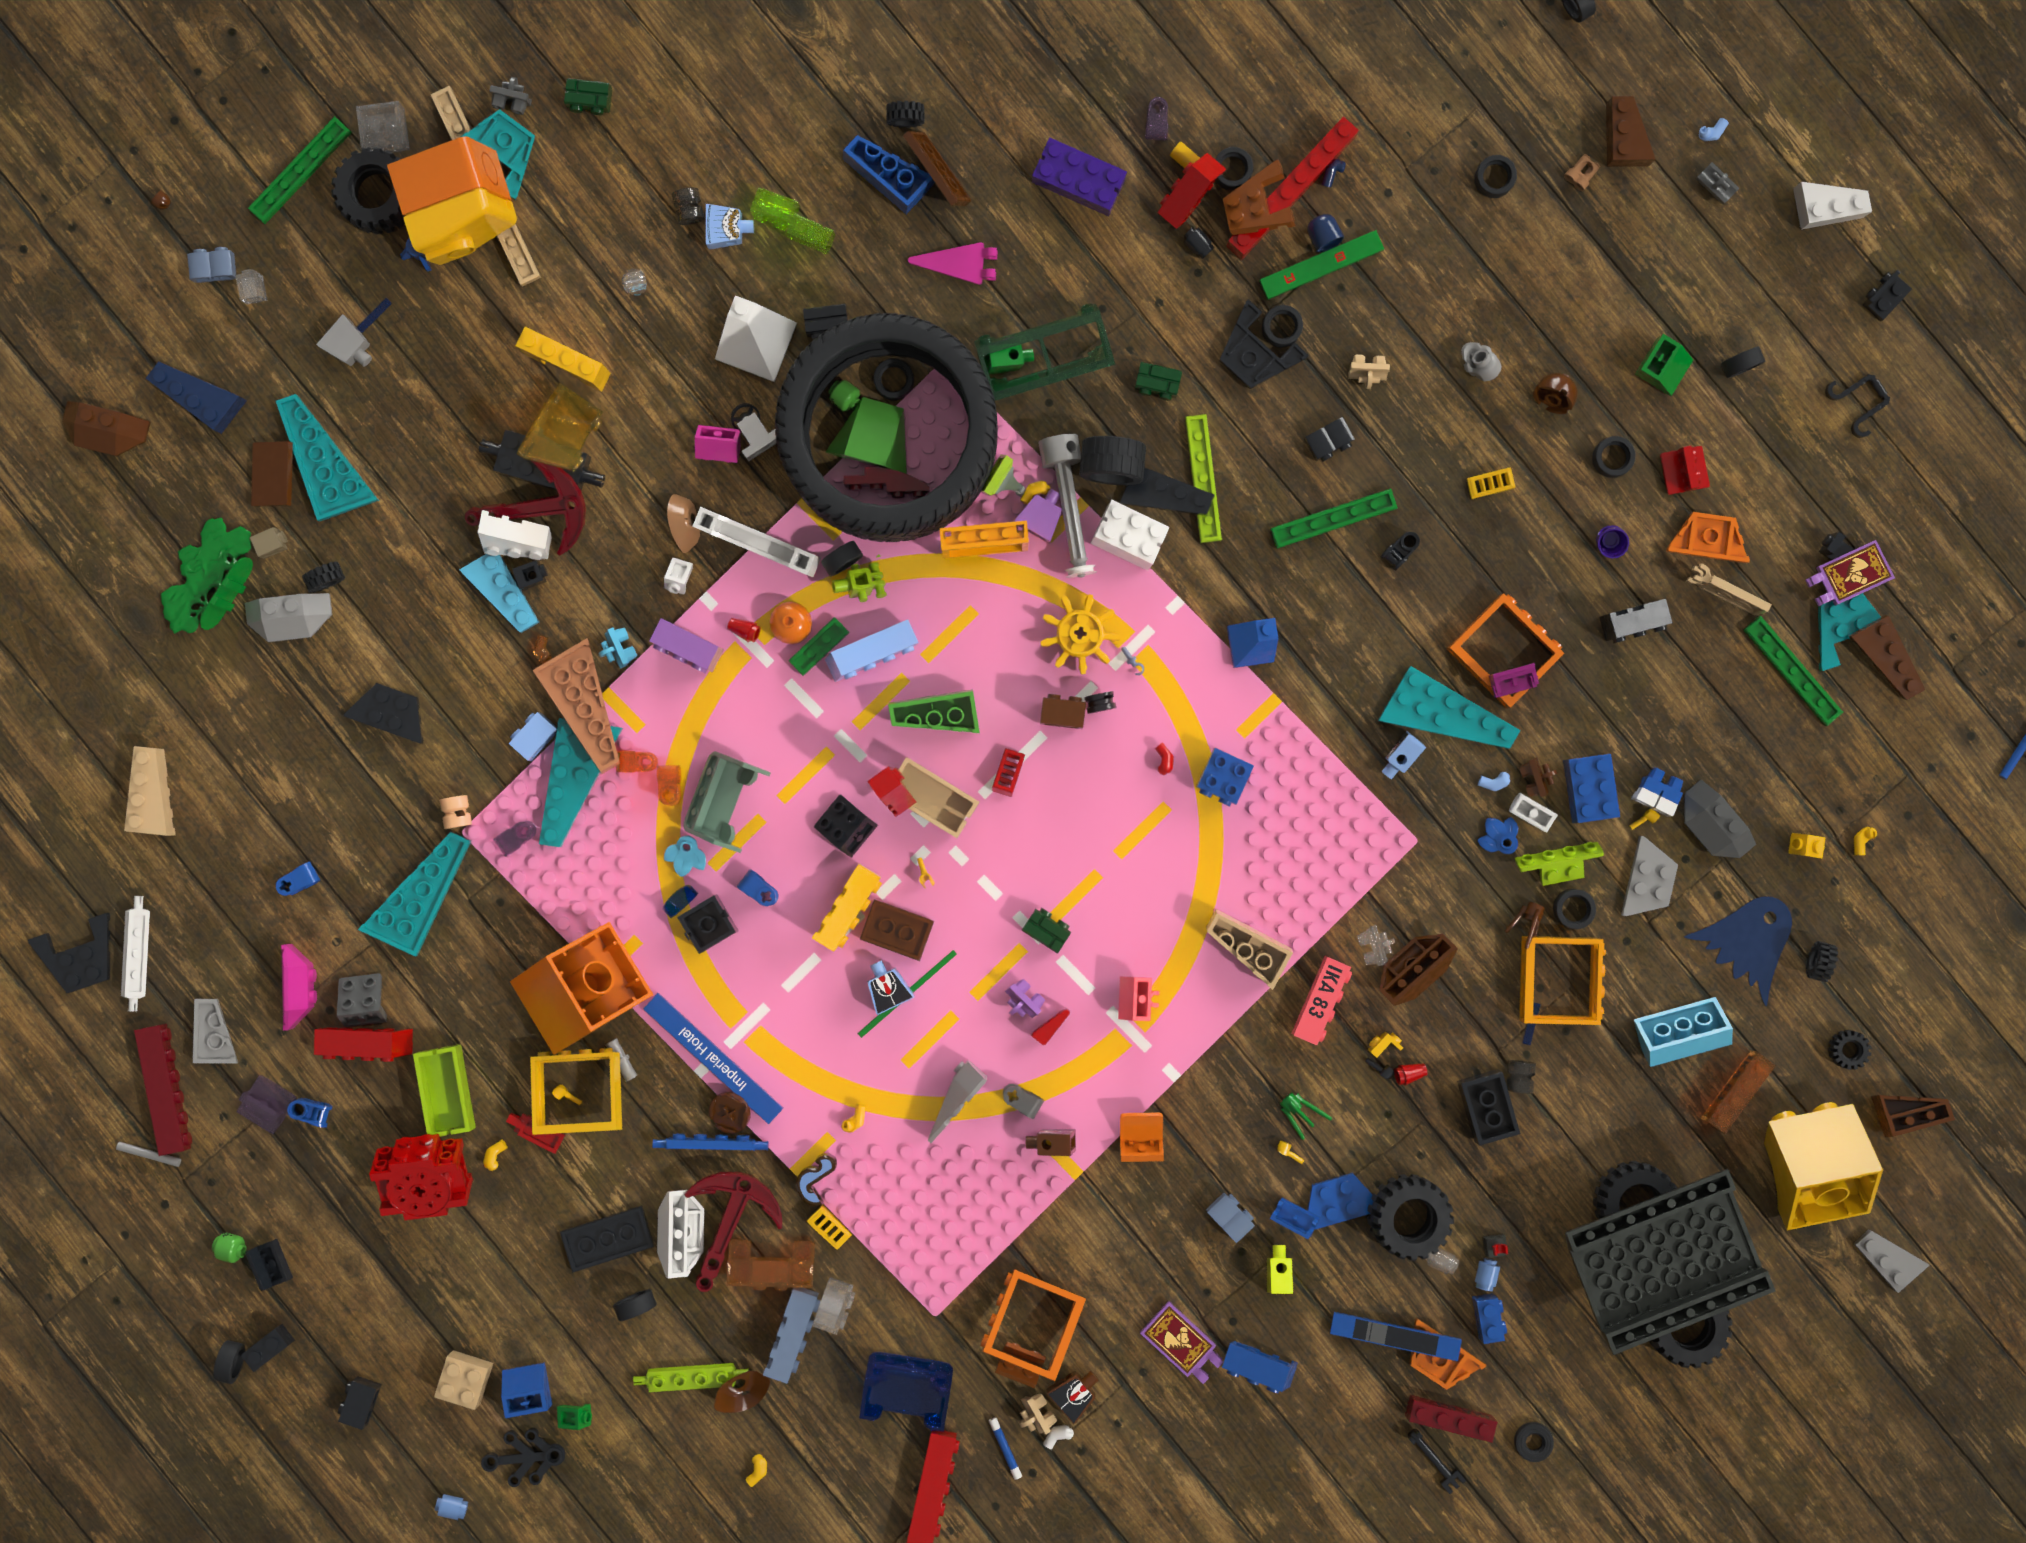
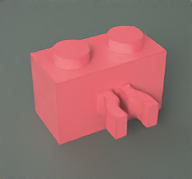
M1120 976L1118 1019L1131 1021L1151 1020V1007H1159V1003L1151 1001V997L1159 995V991H1152V978Z

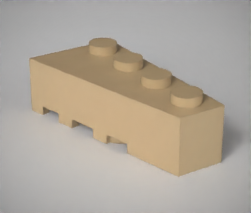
M134 746L124 831L165 836L176 835L172 822L173 811L170 808V789L167 785L166 777L168 774L164 749Z
M1217 909L1206 926L1207 932L1229 950L1241 963L1246 965L1272 990L1274 989L1293 954L1292 948Z

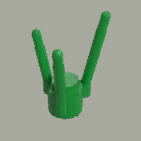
M1291 1092L1280 1103L1283 1107L1281 1110L1286 1114L1300 1138L1304 1140L1305 1137L1291 1113L1293 1115L1297 1113L1310 1127H1314V1124L1300 1110L1302 1107L1300 1103L1328 1120H1332V1117L1303 1099L1298 1093L1294 1095Z

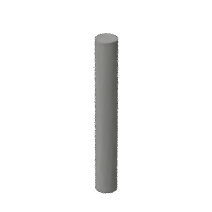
M118 1142L116 1150L179 1167L181 1163L180 1158L169 1155L159 1156L158 1152L123 1142Z

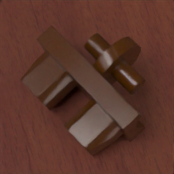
M1537 757L1530 759L1528 763L1519 767L1523 778L1530 775L1534 776L1535 783L1526 785L1529 797L1547 796L1549 791L1544 778L1547 779L1548 785L1554 784L1552 776L1558 774L1557 769L1550 771L1548 763L1542 765L1544 773H1542Z

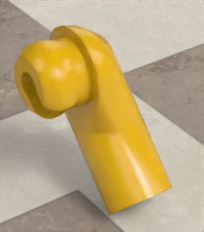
M1864 827L1854 836V855H1865V843L1877 836L1875 828Z
M856 1104L854 1116L842 1122L841 1128L843 1131L851 1133L863 1126L865 1105Z
M503 1139L486 1150L483 1164L490 1171H494L498 1167L497 1155L508 1148Z
M757 1454L752 1458L754 1472L746 1478V1482L751 1487L758 1483L767 1473V1461L761 1454Z

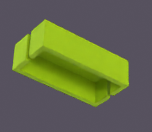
M461 1044L420 1051L413 1054L427 1134H439L441 1137L450 1133L452 1135L475 1129Z

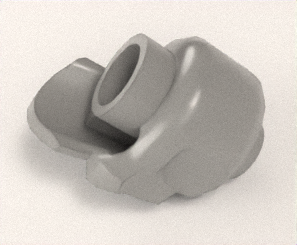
M1476 342L1463 345L1461 351L1462 359L1465 361L1464 368L1466 372L1484 382L1493 380L1498 376L1502 366L1490 347L1486 345L1481 346Z

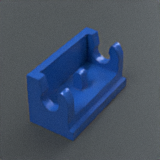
M1282 1197L1270 1219L1309 1239L1320 1217Z

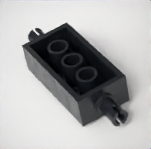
M505 430L501 444L486 441L485 439H482L480 444L486 446H479L480 453L497 457L493 471L500 475L557 491L554 482L549 483L539 468L531 462V458L535 456L560 466L573 478L581 491L584 483L595 485L599 488H602L604 485L602 481H605L604 474L588 470L591 456L587 453Z

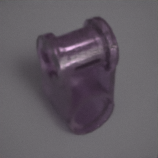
M1155 97L1149 103L1145 130L1146 140H1167L1168 104L1162 97ZM1155 105L1159 106L1160 113H1157L1156 109H1154Z
M531 821L519 822L499 834L493 840L504 856L507 857L535 836L536 826ZM523 827H527L528 830L523 835L521 831H523Z

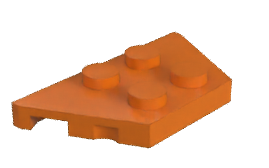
M1692 512L1666 549V552L1740 563H1749L1750 561L1743 546L1742 535L1738 531L1739 526L1736 518Z
M1415 1319L1414 1329L1441 1334L1420 1319ZM1460 1348L1458 1361L1412 1351L1410 1356V1365L1446 1390L1454 1386L1458 1381L1470 1377V1374L1486 1367L1484 1362L1463 1348Z

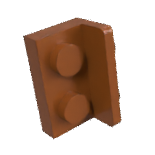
M1006 1342L1002 1349L1003 1353L1042 1368L1046 1357L1042 1356L1039 1352L1024 1349L1017 1343ZM999 1359L995 1373L1032 1388H1035L1039 1375Z

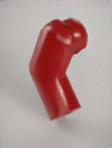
M1162 742L1155 750L1162 757L1161 765L1158 766V772L1161 775H1166L1173 769L1174 756Z

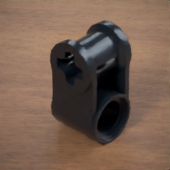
M1406 532L1395 543H1392L1380 557L1382 559L1385 558L1393 566V570L1396 571L1419 546V536L1414 532ZM1407 536L1414 540V545L1411 548L1404 544V538Z

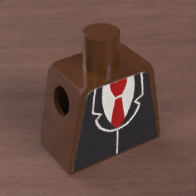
M1076 1129L1040 1130L1037 1136H1026V1149H1037V1154L1041 1156H1071L1076 1151ZM1046 1139L1051 1142V1146L1046 1143Z
M1073 1371L1046 1389L1047 1395L1067 1418L1075 1424L1096 1398L1095 1392L1091 1387L1099 1379L1093 1371L1088 1372L1083 1378L1076 1371Z

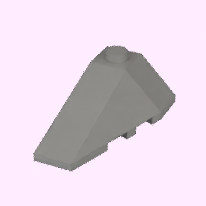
M969 1060L966 1063L961 1061L954 1069L956 1074L953 1077L929 1135L928 1141L930 1143L950 1123V1119L954 1118L965 1105L964 1103L966 1101L969 1102L987 1081V1075Z

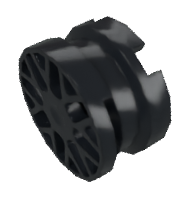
M1110 691L1084 697L1088 703L1087 714L1117 708L1116 703L1113 702L1114 692Z

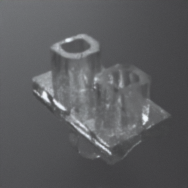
M1376 925L1370 926L1366 931L1357 935L1361 946L1371 944L1373 950L1364 953L1366 965L1377 964L1381 966L1388 961L1386 954L1392 952L1390 945L1395 943L1394 938L1388 939L1386 932L1380 933L1379 936Z

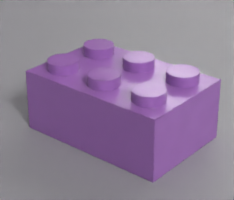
M662 618L650 639V642L654 643V649L667 655L670 651L674 653L673 658L685 664L690 661L693 663L691 667L705 674L707 670L714 671L724 649Z

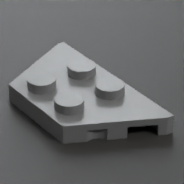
M1639 836L1622 907V916L1667 907L1670 903L1678 864L1644 836Z

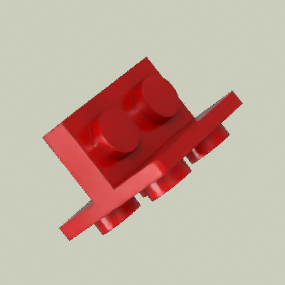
M1690 445L1660 454L1668 495L1708 488L1710 486L1702 446L1692 447Z

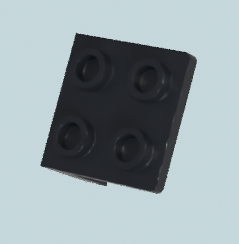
M839 795L817 821L814 828L840 851L852 858L878 824L863 814L844 796Z

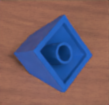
M1275 618L1227 626L1233 668L1274 662L1278 644Z

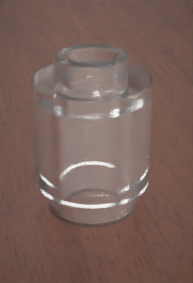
M1440 1247L1437 1248L1439 1252L1435 1255L1431 1252L1428 1253L1429 1257L1425 1259L1428 1266L1444 1274L1449 1273L1453 1275L1455 1273L1459 1259L1455 1258L1454 1254Z

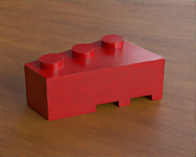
M888 766L867 782L879 799L897 817L917 802L902 782L905 778L896 767L893 769Z

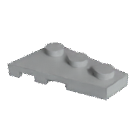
M1867 1230L1853 1243L1897 1293L1929 1266L1928 1263L1871 1230Z

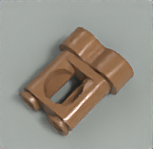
M1584 154L1573 168H1569L1564 174V178L1579 191H1584L1589 185V180L1600 168V165L1592 162L1590 157ZM1587 164V165L1589 166V168H1588V170L1583 174V173L1581 172V170H1582V169L1585 167V165Z

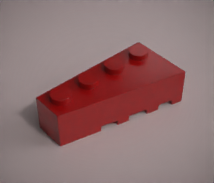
M325 1027L314 1029V1055H322V1059H336V1056H342V1060H355V1057H361V1061H373L375 1057L380 1058L381 1062H392L395 1057L412 1054L413 1029L395 1031V1028L375 1029L374 1031L373 1028H357L353 1030V1028Z

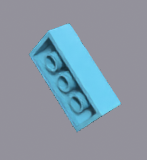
M1716 997L1634 1019L1641 1049L1650 1067L1732 1045L1733 1028Z

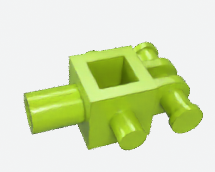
M878 562L871 563L869 568L860 569L859 564L851 565V570H848L845 579L832 580L834 593L848 591L849 598L859 597L860 602L867 601V596L871 595L873 589H876L877 598L887 596L884 590L885 581L881 580L884 576L879 570Z

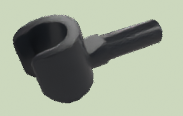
M1366 1059L1365 1062L1376 1069L1383 1078L1389 1079L1394 1075V1071L1389 1065L1382 1069L1380 1065L1371 1059Z

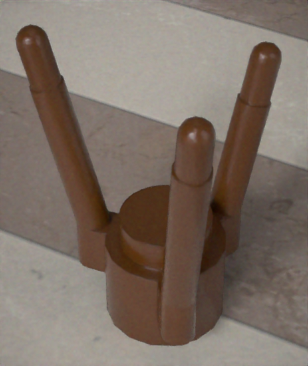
M1529 902L1528 906L1522 905L1520 912L1509 924L1505 932L1509 933L1525 914V919L1532 922L1525 944V949H1528L1532 937L1537 936L1545 908L1534 902Z

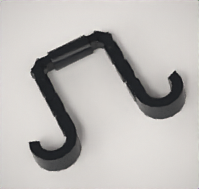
M1867 374L1866 377H1863L1839 395H1835L1832 391L1836 381L1829 383L1825 389L1826 396L1830 400L1837 401L1867 381H1871V385L1879 397L1883 398V402L1852 423V434L1858 438L1866 437L1871 433L1868 430L1860 432L1858 429L1859 424L1890 403V397L1887 395L1888 392L1879 379L1875 378V375Z

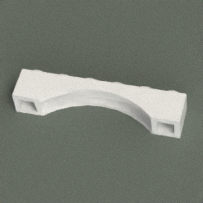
M700 507L692 526L811 577H814L821 560L819 556Z

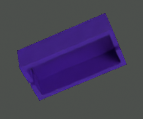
M1049 137L1043 150L1042 158L1039 159L1032 175V183L1109 216L1117 200V195H1119L1125 182L1127 171Z

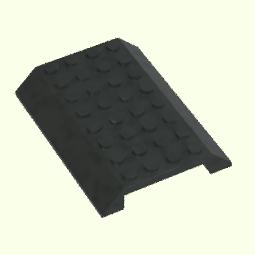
M1728 1169L1565 1232L1569 1253L1597 1325L1613 1355L1776 1291L1769 1272L1760 1263L1733 1191L1736 1188Z

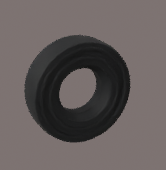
M1528 1422L1523 1424L1516 1431L1514 1437L1516 1451L1527 1461H1543L1553 1450V1436L1540 1423ZM1531 1434H1537L1542 1439L1541 1446L1536 1450H1531L1526 1446V1439Z

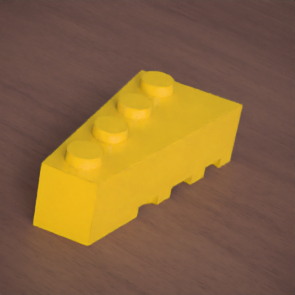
M858 864L844 886L842 893L835 900L831 911L823 919L818 932H815L812 939L833 952L838 947L843 948L849 938L845 935L849 929L854 930L860 920L857 918L861 910L865 912L871 903L868 900L872 892L876 894L882 885L879 881L881 876Z

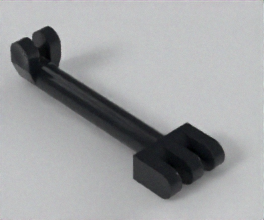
M1413 1429L1408 1433L1407 1437L1413 1445L1416 1443L1442 1474L1444 1479L1440 1483L1449 1494L1453 1493L1452 1488L1448 1486L1450 1483L1456 1489L1460 1487L1455 1481L1457 1477L1460 1482H1466L1465 1478L1456 1468L1452 1472L1449 1471L1423 1440V1435L1418 1429Z

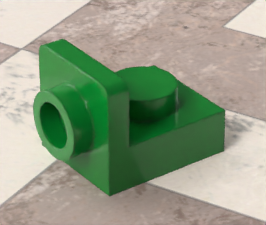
M584 1404L582 1406L560 1405L557 1407L558 1428L581 1430L591 1425V1404Z

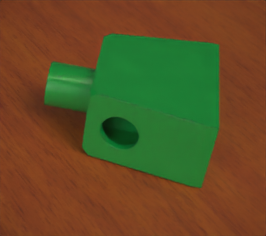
M1021 343L988 346L983 353L986 375L1020 370L1025 362L1034 361L1033 349L1022 350Z

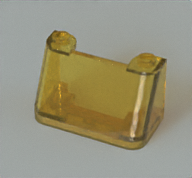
M559 383L541 407L516 454L530 461L571 470L573 467L577 469L584 459L581 457V449L592 430L596 432L600 427L602 421L599 419L603 411Z

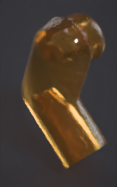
M538 635L533 654L542 665L551 660L552 657L546 649L548 637Z

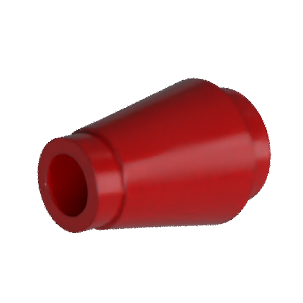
M731 618L727 629L747 642H755L759 637L761 627L757 626L755 622Z
M1424 1063L1399 1065L1398 1068L1394 1069V1076L1398 1085L1403 1084L1406 1086L1428 1075Z

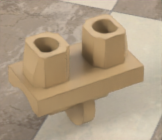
M1354 355L1348 379H1358L1359 383H1366V389H1371L1372 383H1380V380H1387L1390 364H1386L1385 356H1375L1372 363H1365V356Z
M1036 1394L1032 1397L1025 1396L1022 1398L1021 1401L1026 1410L1020 1412L1023 1417L1019 1422L1021 1428L1028 1426L1030 1432L1037 1428L1039 1433L1044 1432L1045 1435L1051 1432L1050 1427L1057 1422V1419L1051 1411L1043 1415L1041 1414L1039 1409L1047 1404L1044 1396Z

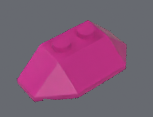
M293 944L281 945L283 1030H290L314 1008V1003L317 1001V992L314 990L317 973L313 963Z

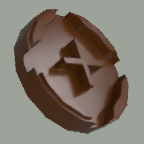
M721 1093L711 1101L709 1106L711 1120L713 1119L716 1123L715 1126L725 1133H738L748 1125L751 1118L747 1102L735 1093Z

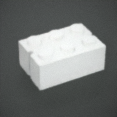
M1111 500L1090 544L1148 571L1156 559L1169 527Z

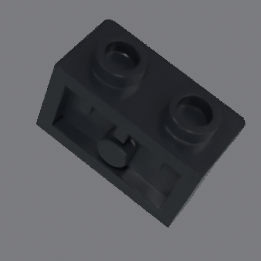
M1898 269L1893 273L1887 272L1879 280L1881 285L1877 289L1873 287L1865 295L1867 300L1862 305L1880 322L1912 290L1898 276L1901 273Z

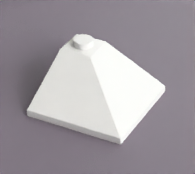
M735 295L727 315L715 360L775 382L797 322Z

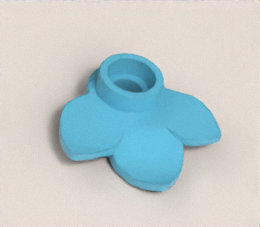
M682 836L676 844L670 845L665 850L664 860L674 862V870L680 877L688 874L692 867L699 870L705 869V853L698 848L697 841L691 836ZM684 844L690 845V849H689V850L684 849V848H683V845H684Z

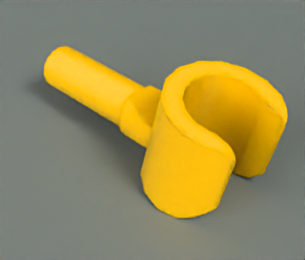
M1648 809L1643 817L1629 826L1633 830L1647 820L1653 824L1660 818V815L1655 810Z
M918 858L917 861L921 870L919 882L925 889V882L927 880H930V883L934 886L935 882L931 875L927 873L923 859Z
M558 1085L552 1092L558 1100L565 1096L579 1106L582 1103V1100L569 1093L564 1085Z
M1280 1141L1277 1147L1278 1152L1291 1157L1300 1164L1304 1162L1302 1158L1290 1151L1291 1144Z

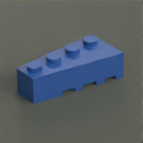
M858 135L843 150V160L906 215L934 185L935 181L929 173L920 170L918 166L912 163L909 164L901 160L899 156L893 153L890 154L882 150L881 147Z

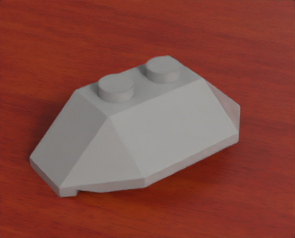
M329 593L261 598L245 603L247 624L267 642L311 638L325 621L332 616Z

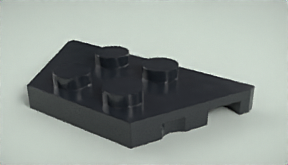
M376 683L344 714V717L420 744H423L424 741L420 726L422 723L421 716L419 715V698L385 685Z

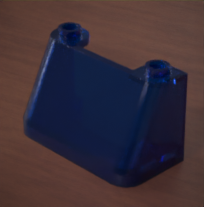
M884 1352L872 1353L868 1359L859 1418L870 1421L879 1419L882 1415V1410L924 1417V1425L930 1430L944 1432L953 1367L941 1361Z

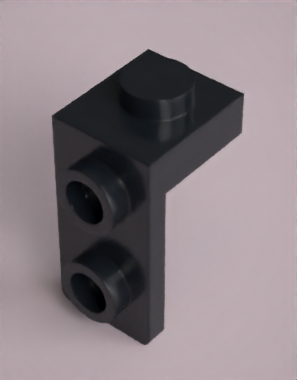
M1838 531L1825 537L1819 552L1828 559L1833 560L1855 549L1843 542L1846 536Z

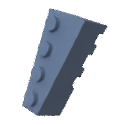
M797 1285L794 1286L763 1376L787 1384L791 1373L796 1374L800 1361L796 1360L798 1353H803L807 1342L803 1340L805 1332L810 1333L814 1322L810 1320L812 1312L817 1313L821 1300L817 1299L819 1293Z

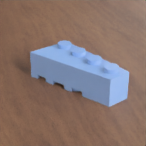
M907 619L831 652L825 658V661L835 682L844 678L847 680L856 676L857 672L863 669L868 671L875 668L876 664L881 661L886 663L895 659V655L902 652L905 655L914 651V646L919 642Z

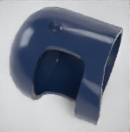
M1319 215L1308 224L1307 233L1316 252H1325L1335 248L1344 239V235L1332 215Z

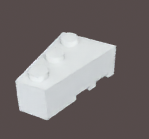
M1800 182L1793 188L1801 230L1864 218L1872 212L1869 193L1866 190Z
M482 510L478 535L485 554L491 556L507 555L512 558L529 557L534 560L548 559L552 539L548 526L522 520V523L509 521V517L504 515L500 519L488 516L489 512Z

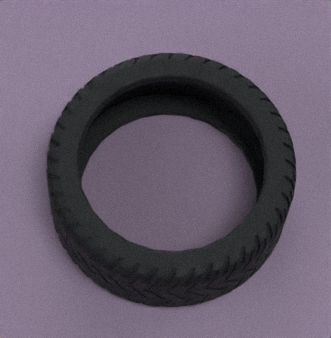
M876 313L843 321L833 326L832 329L826 330L818 338H815L800 353L794 364L791 365L786 379L783 381L777 400V412L775 413V436L782 465L791 483L805 503L820 518H823L828 524L846 534L876 542L909 541L930 535L959 518L976 500L990 476L998 442L997 412L990 383L981 365L972 353L952 334L929 321L896 313ZM894 355L912 358L931 366L949 380L962 399L968 415L969 427L966 446L960 460L941 485L927 495L905 504L882 506L863 503L844 495L823 478L811 454L809 432L812 414L819 397L835 376L849 366L868 358Z

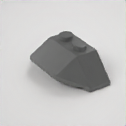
M1699 780L1684 793V824L1711 856L1741 858L1756 845L1747 825L1726 800L1703 780Z

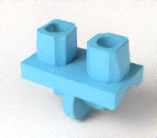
M614 628L607 630L604 634L607 641L601 643L603 651L599 652V656H607L609 663L616 659L620 669L626 667L631 660L637 657L633 646L623 649L621 646V642L629 639L626 629L614 630Z

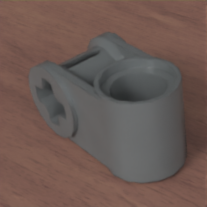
M1008 1084L1003 1089L1004 1101L1031 1119L1035 1118L1044 1103L1041 1097L1016 1084ZM1016 1090L1017 1097L1009 1099L1008 1092Z

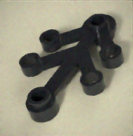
M536 1428L528 1429L525 1433V1439L536 1444L542 1450L541 1452H534L518 1438L516 1431L509 1430L504 1435V1442L512 1445L521 1454L498 1456L496 1453L490 1452L482 1458L481 1466L485 1471L492 1472L498 1465L523 1463L508 1478V1484L511 1487H517L521 1483L522 1477L535 1461H544L539 1469L533 1471L529 1476L530 1483L538 1485L551 1465L557 1466L564 1461L566 1453L561 1445L548 1444L539 1436ZM533 1432L535 1438H530L528 1433ZM512 1434L514 1436V1440H509L507 1438V1435ZM552 1451H557L559 1456L553 1457ZM488 1458H494L495 1463L490 1464ZM533 1475H538L539 1481H535ZM517 1477L518 1483H513L511 1478Z

